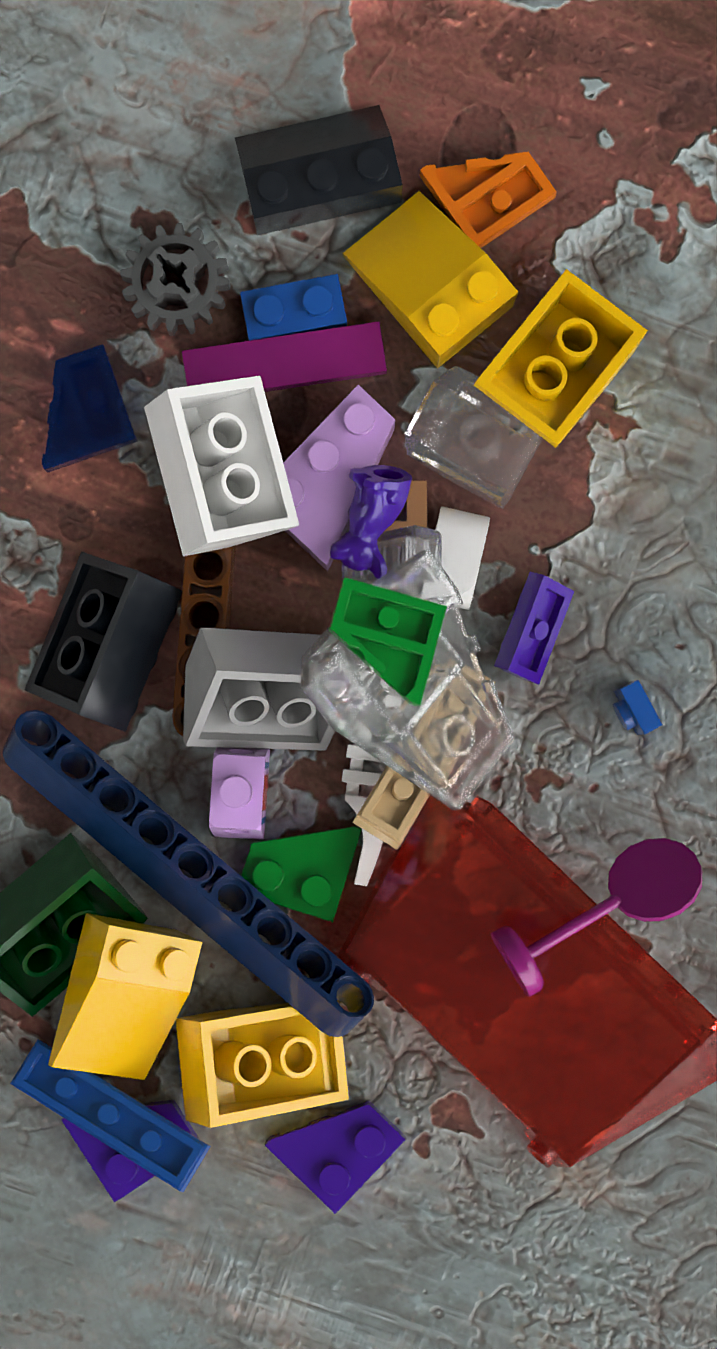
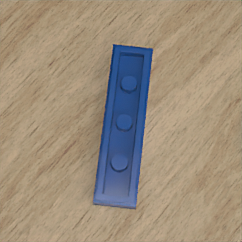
M38 1039L10 1084L175 1189L184 1192L211 1146L95 1073L49 1066L52 1047Z

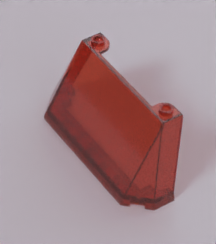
M440 777L403 842L397 850L394 849L344 942L338 957L363 978L368 985L378 991L384 990L526 1127L523 1131L530 1141L526 1149L536 1160L548 1168L552 1164L556 1167H572L717 1081V1018L608 914L534 958L542 974L544 985L539 992L528 997L505 963L492 939L491 933L503 926H509L518 934L525 946L528 947L597 904L492 803L479 796L470 803L456 795L459 789L455 783Z

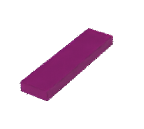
M380 322L182 351L187 386L260 376L264 392L387 374Z

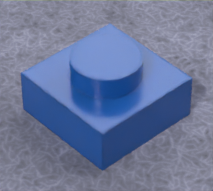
M639 680L630 682L614 691L619 701L613 704V708L627 731L634 728L637 735H645L663 725Z

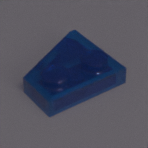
M104 344L55 361L52 383L54 393L53 400L49 405L47 420L49 430L46 452L42 457V465L47 473L138 442Z

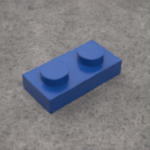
M338 274L240 292L249 341L347 326Z

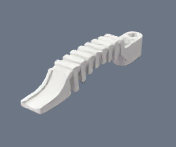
M441 506L420 599L444 606L449 605L469 610L490 517ZM374 671L372 673L366 672L364 687H368L366 697L359 696L357 710H361L362 713L360 721L353 720L351 733L356 734L354 745H348L346 757L351 758L350 769H343L342 782H347L344 800L353 808L356 814H358L367 799L365 796H358L359 784L375 786L381 776V773L362 771L364 760L388 763L394 752L367 747L369 737L390 740L392 726L374 724L372 721L374 713L392 716L394 712L395 702L379 700L380 691L385 690L397 693ZM362 829L363 845L354 884L367 886L383 841Z

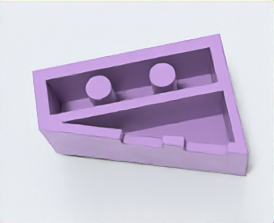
M359 385L351 391L283 463L299 521V526L285 530V532L327 571L333 562V559L330 557L331 545L340 540L349 527L348 510L356 490L355 482L349 477L350 470L378 465L395 428V419Z

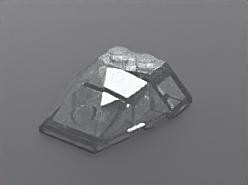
M425 549L371 583L374 586L447 606L421 705L418 707L413 706L404 700L328 631L329 627L301 657V689L332 729L450 809L460 810L509 748L515 737L493 679L485 680L475 652L481 650L475 634L468 635L458 609L459 606L464 604L459 590L430 549Z

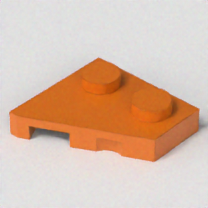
M529 151L506 154L497 160H491L486 157L469 159L465 161V164L436 168L435 164L426 165L420 169L419 174L448 218L480 248L549 203L557 194V191Z

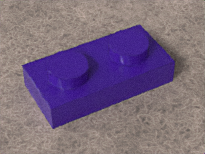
M529 572L494 666L520 679L539 685L574 591L545 575Z

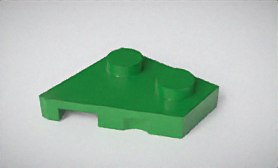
M344 577L328 631L410 705L418 707L423 699L447 606Z
M351 826L342 829L251 843L241 876L274 904L333 922L362 828Z

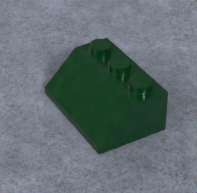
M72 833L68 834L0 892V992L32 1017L68 987L86 913L137 923H144L148 919L144 911L102 861Z

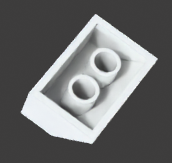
M260 376L167 389L144 407L183 556L232 547L299 526Z

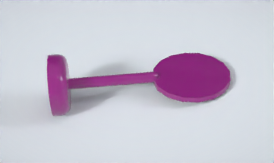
M667 838L646 839L629 846L615 859L608 877V890L611 894L609 898L528 947L525 946L518 934L509 926H503L492 932V939L511 973L526 995L530 997L539 992L544 985L542 974L534 961L535 957L616 908H619L628 917L644 922L664 921L681 914L695 902L702 888V867L695 853L683 843Z

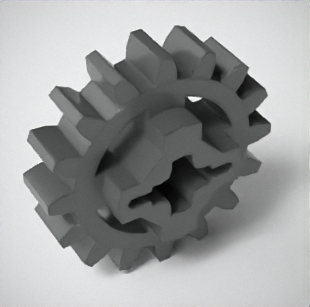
M177 223L174 234L166 235L164 228L158 225L156 226L157 238L150 241L143 234L138 237L142 246L140 253L127 250L125 255L133 265V268L121 269L120 275L123 281L132 285L123 289L122 293L126 301L138 300L131 309L137 319L149 314L147 320L149 329L155 331L163 322L166 323L169 336H175L178 325L185 324L188 332L193 334L195 333V320L201 318L203 322L210 325L213 323L209 309L211 307L224 309L226 306L224 299L218 294V291H227L231 287L228 278L219 276L229 269L226 258L214 259L220 251L215 240L207 243L205 246L202 245L204 235L201 229L197 228L188 237L185 235L182 223ZM174 249L186 250L184 254L167 253L166 251ZM150 264L153 268V278L146 284L147 289L144 290L143 277L147 266ZM163 267H166L170 273H174L177 277L183 276L188 293L181 286L178 287L173 282L168 283ZM208 269V286L202 296L198 290V280L205 275L204 271ZM168 305L184 306L186 309L170 311L164 308Z

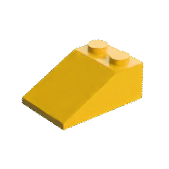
M420 191L343 252L344 258L437 369L514 306L518 295L517 289L491 258Z
M566 269L476 380L474 386L556 448L632 356L648 330Z
M86 913L48 1065L54 1068L145 1080L190 993L202 942L175 929Z
M288 1003L220 1010L176 1019L186 1121L212 1128L349 1100L343 1037H333L323 1033Z

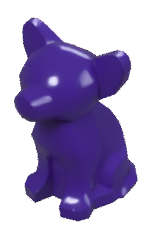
M372 465L361 469L353 468L350 470L349 477L355 482L356 490L348 510L349 531L344 533L340 540L331 545L330 557L340 560L343 566L355 571L370 570L378 580H384L387 575V566L378 549L377 539L393 524L401 513L409 495L412 476L403 469L387 465Z

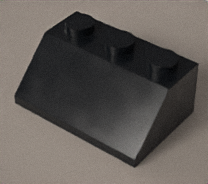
M380 105L235 137L257 236L402 202L403 184L392 137Z
M81 551L25 691L78 715L126 732L129 722L137 710L139 698L150 671L157 661L158 652L165 634L175 617L182 590L138 570Z

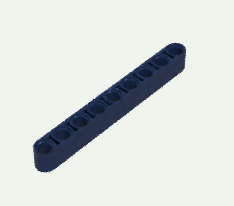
M38 710L26 711L18 717L3 747V757L7 765L320 1031L328 1036H345L371 1011L374 1005V995L371 987L363 978L56 719ZM25 739L31 740L32 742L36 743L37 746L28 743ZM64 772H69L70 774L74 775L75 778L67 776ZM102 804L110 806L115 812L106 809ZM141 836L151 840L154 845L145 842ZM180 869L187 871L193 878L184 875ZM219 902L226 904L231 911L223 908ZM259 935L264 936L270 942V945L263 942ZM298 967L305 970V972L309 975V978L302 975ZM337 1000L344 1003L348 1011L344 1010Z

